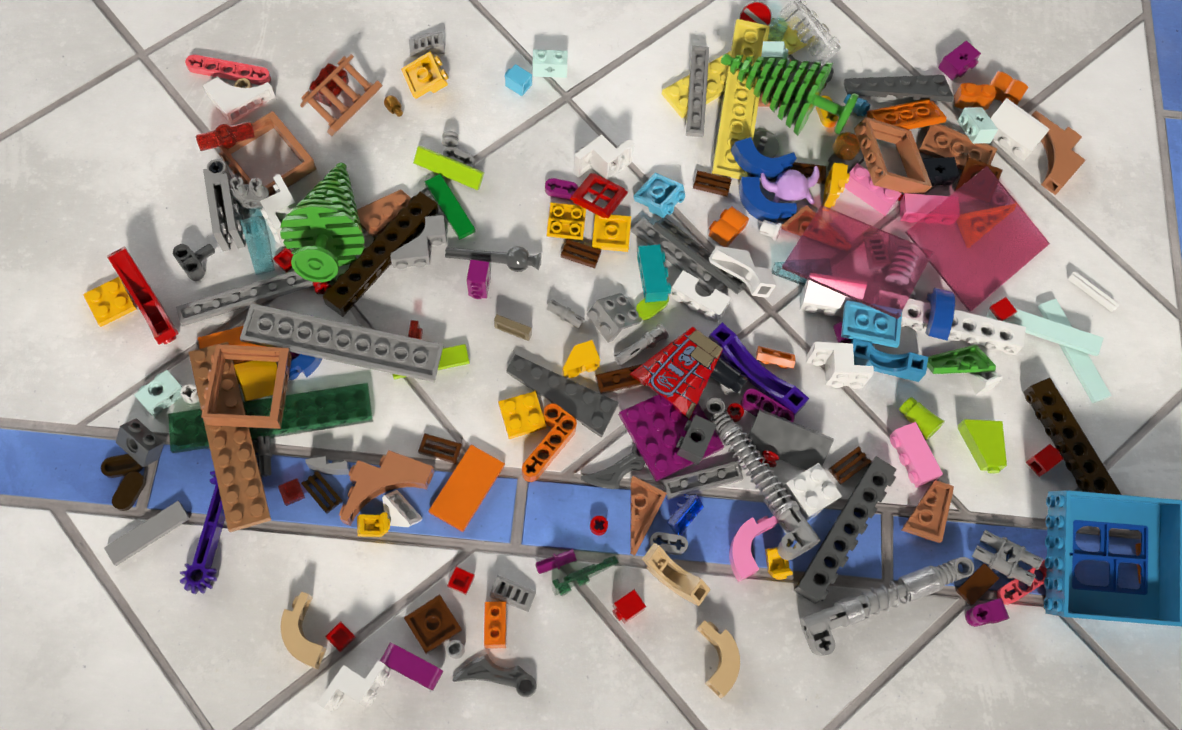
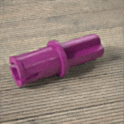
M571 549L558 555L554 553L552 557L536 562L535 566L537 572L542 574L556 568L559 570L561 566L576 562L577 559L574 550Z

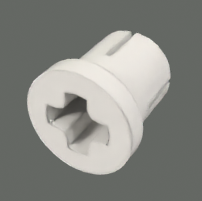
M764 220L759 233L772 237V240L776 241L780 234L782 223L776 224Z
M192 384L183 386L181 396L185 404L189 407H198L200 402L197 388Z

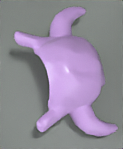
M817 166L814 167L813 174L808 178L801 174V172L790 169L780 173L776 178V182H770L765 174L761 173V183L764 189L775 193L773 202L796 201L806 198L809 204L813 205L815 203L809 188L818 182L819 169Z

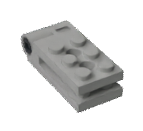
M213 159L207 164V169H203L213 235L222 251L230 250L229 243H232V239L237 248L245 247L244 240H247L245 229H242L244 218L243 214L239 211V208L242 207L238 205L237 199L233 195V187L230 184L232 177L223 160Z

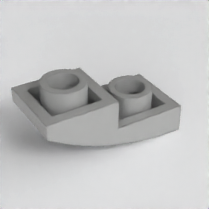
M313 455L311 458L305 459L309 469L320 473L347 475L350 471L348 462L339 459L329 463L327 457L323 455Z

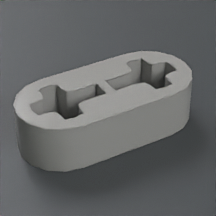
M448 147L443 151L444 156L448 157L449 155L451 159L461 163L469 161L470 164L466 165L475 168L473 156L454 147Z
M656 532L649 540L650 547L655 543L653 541L657 537L661 538V542H666L667 544L660 545L666 554L682 555L688 547L687 539L681 535ZM677 540H679L680 544L684 545V547L677 550V547L670 545V543L676 544Z

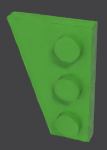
M976 344L928 356L927 367L933 374L995 372L996 365Z

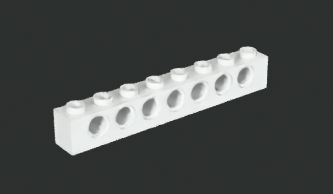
M882 291L877 293L873 305L902 311L901 327L913 328L915 331H926L929 321L927 318L930 317L931 303ZM955 310L949 338L956 341H965L971 345L985 346L991 350H1002L1007 354H1017L1024 347L1026 327Z

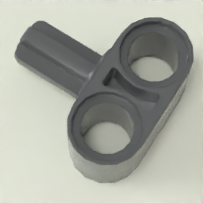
M179 244L173 249V256L187 276L193 281L201 280L204 277L205 270L202 267L201 261L215 253V249L211 244H207L196 252L191 251L185 244Z

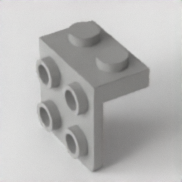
M622 293L597 300L587 313V316L608 343L613 341L622 329L640 324L642 321L638 312Z

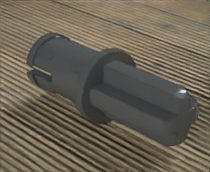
M263 436L257 437L258 454L256 458L258 459L261 476L267 477L271 475V458L273 457L270 453V437L265 436V439H263Z

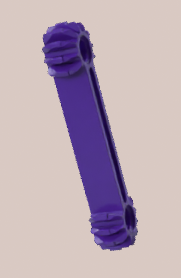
M210 471V475L213 476L210 479V483L215 485V489L191 566L186 563L184 566L187 570L180 571V574L184 576L180 583L185 584L184 589L186 591L191 590L192 594H197L198 591L204 594L206 591L205 587L212 589L211 581H217V578L213 576L217 573V569L211 568L224 525L225 514L215 471ZM198 572H203L202 578L195 581V575Z

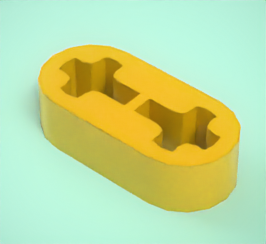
M821 96L832 101L829 96ZM816 106L822 125L828 128L834 127L838 116Z

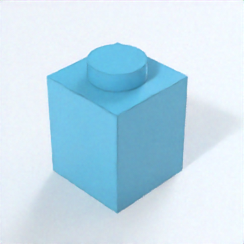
M515 64L505 73V86L523 96L532 86V74Z

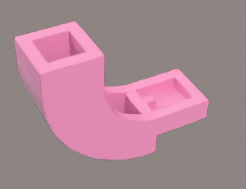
M765 516L759 519L757 523L752 517L735 534L730 545L729 560L738 582L758 572L759 567L751 553V543L756 536L774 528L779 523L775 516L770 518Z

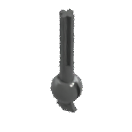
M519 246L511 248L508 253L449 247L445 250V258L507 264L508 268L515 272H523L528 266H533L539 270L542 258L541 253L534 256L529 255L528 250Z

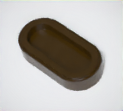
M129 454L108 457L101 464V472L108 478L126 476L130 472H140L143 469Z
M139 472L128 473L112 497L113 506L120 511L131 509L145 487V477Z

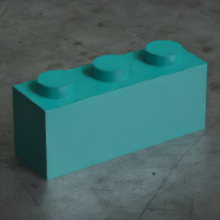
M660 244L638 246L637 260L645 303L666 301L668 294H671L670 282L667 283L666 279L668 278V268L664 267L663 263L665 262V252L661 251Z

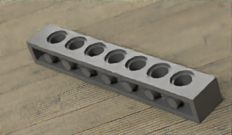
M877 456L872 460L795 587V592L814 604L820 600L824 601L829 593L827 587L830 583L833 585L839 576L836 573L839 567L843 568L849 559L846 556L848 551H853L856 547L858 534L862 535L866 530L868 517L872 518L878 509L875 507L877 502L881 503L887 494L884 490L887 485L890 487L896 479L894 473L897 469ZM873 478L879 481L880 486L874 484ZM863 494L868 495L871 501H866ZM854 510L860 512L861 518L854 515ZM844 526H848L852 534L846 533ZM834 542H838L842 546V551L835 548ZM824 559H829L832 562V567L826 566ZM815 575L822 578V584L815 582Z

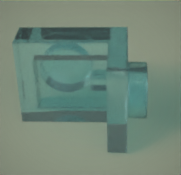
M777 17V19L772 18L768 40H783L789 23H786V19Z

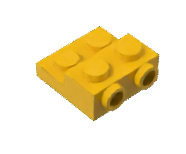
M431 52L426 53L401 69L415 99L430 90L435 93L448 85L446 80L449 77L444 69L441 70L440 67L443 65L442 61Z
M833 163L824 186L821 212L828 213L831 206H835L840 192L843 193L845 183H848L850 173L847 172L848 165Z

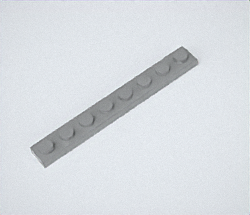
M295 271L177 306L176 310L180 324L185 326L250 306L251 303H261L313 287V282L302 278Z

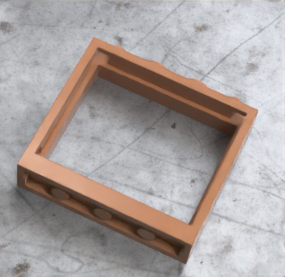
M273 111L217 144L221 151L219 155L222 160L229 162L230 170L233 174L237 173L242 178L244 184L249 185L251 179L231 154L273 128L302 162L281 176L287 188L316 170L312 157ZM275 181L265 186L269 191V196L276 194L273 188Z
M867 117L854 127L873 185L909 194H924L932 187L910 130ZM876 139L896 144L907 177L887 171Z
M216 344L215 352L211 355L212 369L208 371L209 384L204 390L205 405L201 407V418L204 419L206 425L281 429L292 360L289 348ZM225 359L278 362L270 416L215 414Z

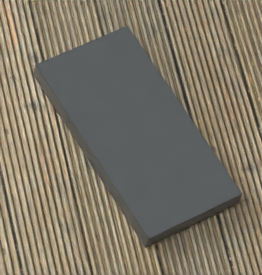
M759 409L747 438L751 439V445L756 446L755 450L760 452L771 451L777 454L780 460L808 470L817 463L822 467L834 441V438L762 409Z

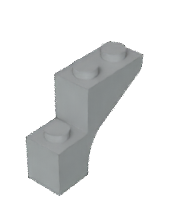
M444 215L425 217V228L421 235L391 253L393 268L404 269L410 266L424 267L425 265H430L428 245L439 246L447 243Z

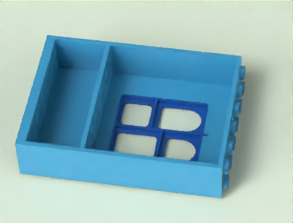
M1068 490L1049 491L1046 498L1048 516L1045 521L1048 527L1045 538V546L1047 547V556L1045 558L1047 571L1044 579V587L1046 589V598L1044 599L1045 614L1070 618L1182 627V500ZM1092 526L1100 529V549L1098 552H1088L1078 547L1075 536L1081 527ZM1116 528L1140 531L1141 554L1125 555L1110 553L1109 530ZM1082 560L1107 561L1109 563L1108 586H1092L1080 583L1075 577L1074 572L1077 563ZM1119 563H1135L1140 565L1141 586L1139 589L1120 588L1118 586Z

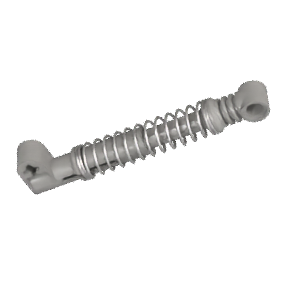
M710 398L704 409L705 416L710 422L717 424L716 430L720 434L719 439L721 442L724 443V446L731 444L728 452L736 451L732 458L739 456L740 459L737 461V464L744 462L745 465L741 470L749 469L746 476L751 475L750 482L755 483V489L761 491L759 495L765 497L764 501H768V507L773 508V514H776L778 521L783 522L789 530V533L782 538L778 545L779 556L785 560H792L813 548L820 542V538L799 511L800 506L796 501H792V495L787 494L788 490L782 488L783 483L778 482V476L773 475L774 470L769 469L768 463H764L765 458L759 457L760 452L755 451L756 446L751 445V439H746L747 433H742V426L735 423L725 409V403L719 398ZM794 540H796L797 543L794 545V547H790L793 544Z

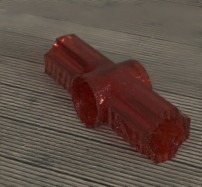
M251 121L233 126L221 124L214 131L196 135V140L200 151L220 146L231 148L236 142L254 138L255 133Z

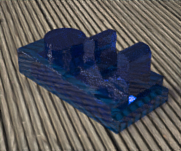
M684 494L683 497L686 502L684 504L677 503L679 509L668 521L674 534L681 535L703 509L704 506L698 495L690 496Z

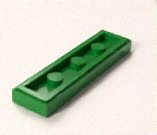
M439 174L424 181L427 189L437 202L459 240L475 233L474 226L442 175Z

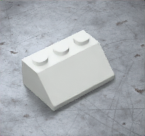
M1007 98L990 118L998 128L993 139L1023 161L1035 150L1050 130Z
M810 274L802 289L800 310H804L807 313H822L826 316H840L843 318L846 300L862 303L866 283Z

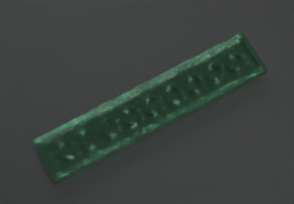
M368 383L286 395L281 429L249 427L252 441L257 440V437L263 436V439H265V436L274 438L373 422ZM273 397L243 402L246 415L270 416ZM201 409L168 414L170 451L172 453L210 448L204 420L201 418Z

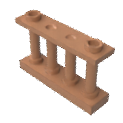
M352 54L348 58L344 56L337 63L339 66L311 93L307 91L301 97L303 101L300 106L302 108L309 103L329 123L330 128L327 132L331 136L383 86L378 80L374 84L369 83L350 64L354 57ZM345 68L364 87L365 93L362 96L360 94L357 95L337 74ZM331 80L353 99L352 102L354 104L351 107L345 106L326 87ZM320 91L341 111L342 116L339 119L333 118L314 99Z

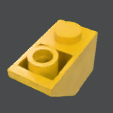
M593 340L574 345L563 367V377L574 378L585 371L593 372L600 366V358Z

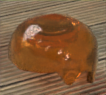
M851 132L841 133L832 145L833 152L844 160L854 159L861 149L857 136Z

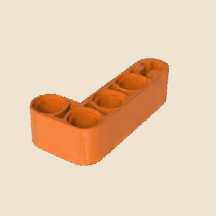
M551 403L544 408V420L552 428L551 431L522 465V476L527 482H534L542 475L576 432V419L556 404ZM550 412H554L557 414V416L554 418H550L547 414ZM568 423L573 427L568 430L564 429L563 425ZM553 438H558L561 442L553 444L550 441ZM540 453H546L548 454V458L540 459L538 455ZM534 468V473H527V469L532 470Z

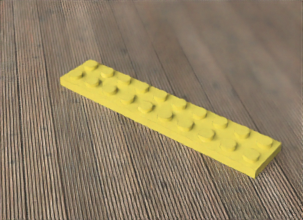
M796 14L769 28L768 41H784L785 49H788V55L812 43L816 38ZM722 56L708 64L706 104L724 94L728 65L726 66L721 63ZM690 74L662 90L664 98L681 118L687 116Z
M736 19L730 56L735 58L736 55H743L742 63H744L746 57L754 56L751 65L753 67L758 57H761L763 41H768L770 26ZM728 66L712 174L741 180V177H748V173L737 164L731 153V148L737 141L750 137L753 140L759 97L757 98L753 92L758 79L751 90L746 87L749 75L747 74L741 83L738 80L740 70H737L733 75L730 72V66Z

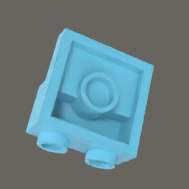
M654 173L633 197L636 202L647 206L651 213L664 218L667 214L671 215L673 213L674 206L678 202L682 203L684 201L685 191L683 184Z

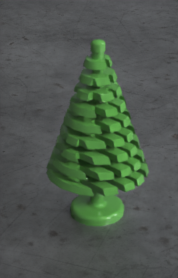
M728 54L722 56L721 63L730 66V72L733 75L737 70H740L738 80L741 83L747 74L749 75L746 81V87L751 90L758 79L753 94L758 98L765 88L762 103L766 105L772 98L770 109L774 113L782 102L777 116L781 121L790 109L786 120V125L789 128L792 127V124H794L798 117L793 131L797 136L804 128L815 106L839 117L834 132L840 135L859 97L858 94L853 93L846 105L841 106L820 96L833 65L831 62H827L823 66L817 77L821 66L819 61L814 62L808 73L810 61H803L795 74L798 60H792L785 70L787 59L782 58L773 71L776 58H769L761 71L765 61L764 57H758L752 67L754 56L746 57L744 63L741 62L743 55H736L735 58Z
M342 162L337 163L336 167L329 171L323 181H320L286 215L280 228H283L280 231L281 239H285L283 241L287 249L296 248L291 252L294 254L291 260L292 268L299 276L312 282L332 280L336 277L339 266L348 265L352 261L357 260L355 255H361L364 249L362 244L365 243L351 182L346 171L347 166Z

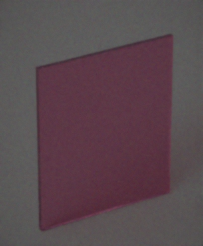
M987 166L905 232L969 312L974 310L1050 244Z
M821 205L782 265V269L899 319L934 251Z

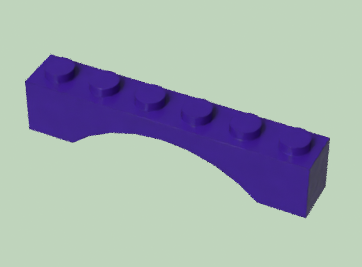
M723 322L709 335V339L723 348L721 356L741 371V374L746 376L748 381L764 395L791 410L794 416L805 406L809 398L795 385L778 378L762 366L749 353L738 336Z

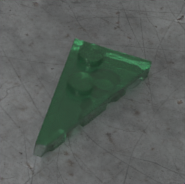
M616 556L609 557L597 565L592 564L570 573L563 578L564 582L562 583L558 579L553 580L551 589L555 596L558 594L564 596L572 591V587L577 584L579 587L590 582L589 578L619 562Z

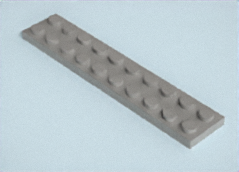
M253 303L250 305L240 336V340L246 343L265 347L289 348L290 352L430 382H435L443 351V344Z

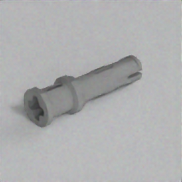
M659 323L655 329L649 333L645 332L643 338L615 355L614 358L619 365H623L645 349L655 347L656 343L662 339L669 338V335L664 326Z

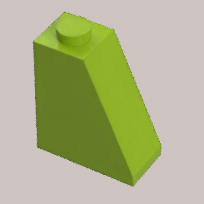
M964 419L957 425L980 470L995 474L1007 466L1003 421Z

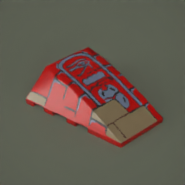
M691 327L631 372L630 375L644 386H649L670 402L675 410L690 420L723 348L694 327Z

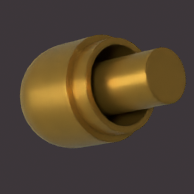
M387 96L384 99L385 107L392 114H396L398 117L402 116L403 111L401 110L400 102L395 96Z

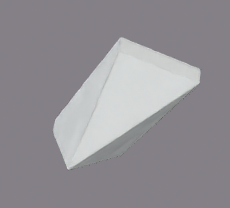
M398 490L382 497L384 512H387L390 526L410 527L423 519Z

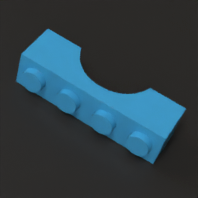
M854 338L851 341V344H853L854 365L873 366L876 372L919 382L926 374L927 356L911 352L900 355L888 354L874 348L871 342Z

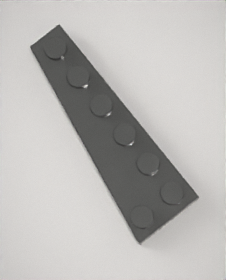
M944 75L849 78L844 80L847 95L856 93L859 96L884 98L887 95H893L898 99H903V96L913 97V100H920L921 97L930 98V101L952 102L953 94Z
M516 354L506 370L513 378L536 391L538 395L545 397L552 404L560 406L580 421L583 426L600 437L603 436L619 403Z

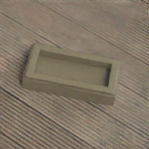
M496 314L494 318V327L527 341L530 340L532 336L531 327Z

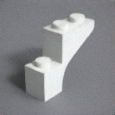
M716 246L709 257L712 265L742 280L749 288L752 296L768 298L776 287L771 269L754 267L750 253L747 250Z

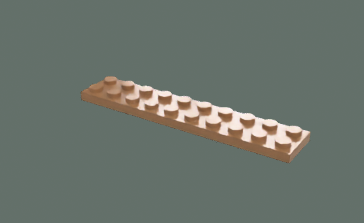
M225 342L218 345H229V343ZM216 345L189 352L201 407L205 405L204 390L209 384L208 371L212 369L211 355L215 352ZM225 359L215 414L246 415L233 359ZM204 421L228 531L234 532L271 521L250 428L206 425Z

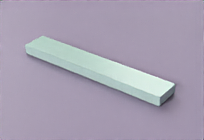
M1057 299L1047 301L1038 306L1045 319L1072 327ZM1059 344L1092 404L1112 396L1088 353Z
M989 309L986 317L998 320ZM1016 309V314L1004 321L1026 327L1025 333L1094 356L1099 355L1104 339L1103 337Z

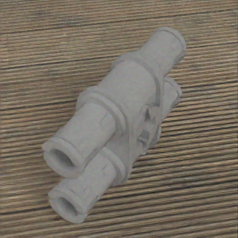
M237 176L233 177L230 181L233 187V195L237 199L238 205L244 209L247 215L248 212L252 215L256 212V209L263 208L260 201L270 197L268 189L262 185V181L259 178L257 180L253 178L249 185L244 184L241 177L237 179Z
M985 530L980 541L995 548L997 553L993 554L977 545L972 557L988 564L991 570L994 569L1008 576L1007 578H1015L1031 586L1036 575L1019 567L1017 563L1021 561L1038 570L1043 558L1026 551L1025 546H1020L1008 540L1007 537L1000 538Z

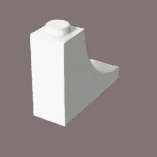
M216 77L203 85L207 96L230 124L275 98L272 86L268 82L257 87L239 88L223 82L219 77Z

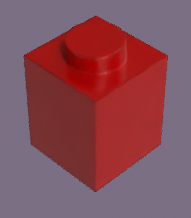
M1049 444L1026 461V463L1040 477L1064 458L1055 447Z
M634 589L613 604L614 610L612 612L618 621L622 620L625 624L644 611L646 605Z

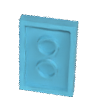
M846 300L844 303L841 337L854 338L897 348L900 345L902 311Z

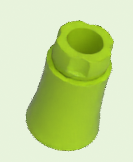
M913 397L906 400L899 408V411L905 415V418L910 423H917L925 440H928L945 422Z

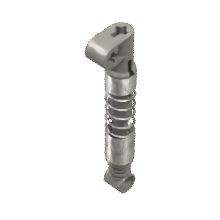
M960 557L935 567L927 566L899 577L898 586L893 581H890V589L881 584L880 588L876 590L871 588V591L868 593L862 591L860 596L852 595L841 599L829 608L801 618L800 624L810 650L818 656L831 654L835 649V640L830 630L839 626L847 627L865 618H870L871 614L878 615L881 610L888 611L891 606L897 608L900 602L907 604L908 601L912 602L943 589L945 585L969 577L974 572L973 562L967 557ZM958 564H961L963 567L962 573L958 570ZM904 597L907 601L903 602L900 598ZM898 599V604L894 606L893 601ZM836 614L839 615V617H837V618H835V619H832V620H830V618H829L830 616H833V615H836ZM820 633L824 634V637L814 640L813 636ZM825 642V646H823V648H820L819 644Z

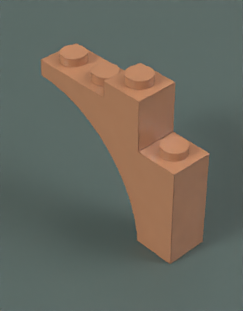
M1035 111L1031 116L1050 129L1041 140L1048 159L1047 174L1041 185L1056 195L1086 161L1072 150L1082 136L1070 127H1067L1064 131L1044 115Z
M389 450L386 456H382L379 463L380 468L358 460L356 465H353L349 471V479L355 486L350 488L348 502L340 510L339 516H341V521L351 526L357 514L366 504L390 490L406 487L427 490L435 472L433 466Z

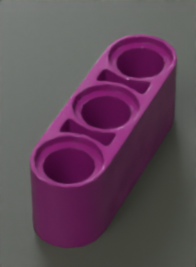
M756 389L746 390L741 399L743 409L756 417L759 409L764 410L763 408L767 407L771 410L772 414L794 422L795 416L791 410ZM747 397L753 398L755 402H749Z
M391 642L380 659L387 667L432 691L444 672L433 664Z

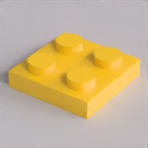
M595 214L592 247L602 250L628 252L631 216L611 215L609 219H604Z
M119 277L83 294L100 327L136 310L130 295Z
M536 391L498 401L509 439L546 429V423Z

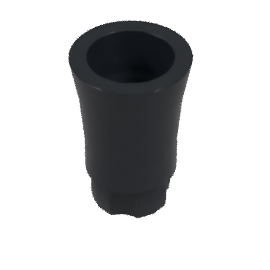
M721 355L710 375V378L728 389L731 388L736 393L741 390L748 380L746 376L741 374V371L732 366Z

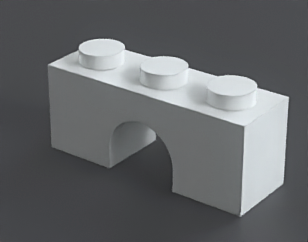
M683 270L673 284L670 296L675 301L688 305L691 310L700 312L708 320L718 323L729 306L731 298L717 289L707 297L698 295L695 289L699 279Z

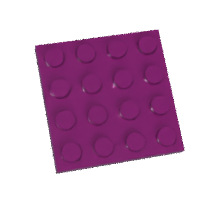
M655 395L619 412L620 419L656 482L694 464L677 455L679 448L676 445L681 436L685 437L686 431H684V427L688 419L675 410L674 406L661 395ZM698 403L690 420L692 421L695 415L708 420ZM715 430L702 459L724 448ZM691 436L693 441L699 442L697 437Z

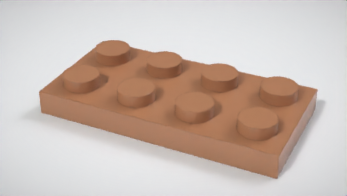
M935 124L929 126L919 151L934 158L955 157L957 168L963 170L967 158L991 165L997 148L985 143L973 144L967 135L944 125Z

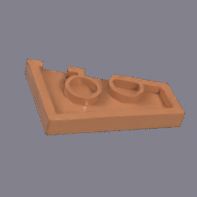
M934 480L901 531L941 543L954 486Z

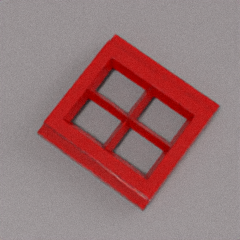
M590 173L571 196L570 200L604 219H609L626 197L628 191L595 173ZM595 183L604 187L600 193L591 189ZM608 189L614 192L615 195L609 198L603 195V193ZM587 192L596 196L592 202L583 198ZM599 198L607 202L604 209L595 204Z

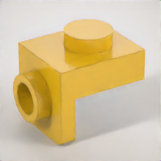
M383 512L380 515L359 514L357 516L358 537H382L390 529V519L387 516V512Z
M778 547L765 549L768 573L773 578L782 580L786 579L789 575H793V571L789 568V561L779 556Z

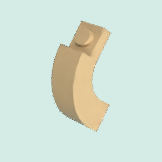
M653 543L642 558L647 565V570L654 577L687 601L700 606L709 593L710 588L701 578L678 566L660 545Z
M301 592L293 601V611L287 609L283 611L281 636L285 647L293 657L309 667L319 669L327 649L308 641L304 636L302 624L313 598L309 594Z
M704 620L697 630L715 647L719 658L717 670L705 684L721 699L730 691L737 680L740 670V654L734 638L727 629L719 634L717 632L718 628L709 621L707 623Z

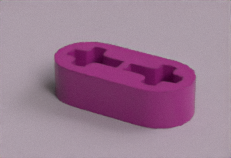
M556 178L548 179L545 183V192L548 196L570 200L571 196L578 189L576 183ZM552 185H555L554 190H551V189H550V187H552Z

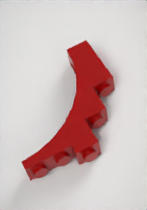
M124 246L107 255L108 260L144 316L158 345L162 343L165 345L177 338L176 335L179 334L176 327L166 314L164 307L126 247Z

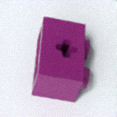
M966 40L946 55L938 68L953 81L957 77L961 78L969 68L973 69L978 64V58L981 53Z
M470 259L467 274L468 295L474 299H487L491 280L489 262Z

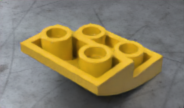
M550 203L547 237L583 241L586 209L579 205Z
M249 361L234 365L245 402L273 396L278 368L276 362Z

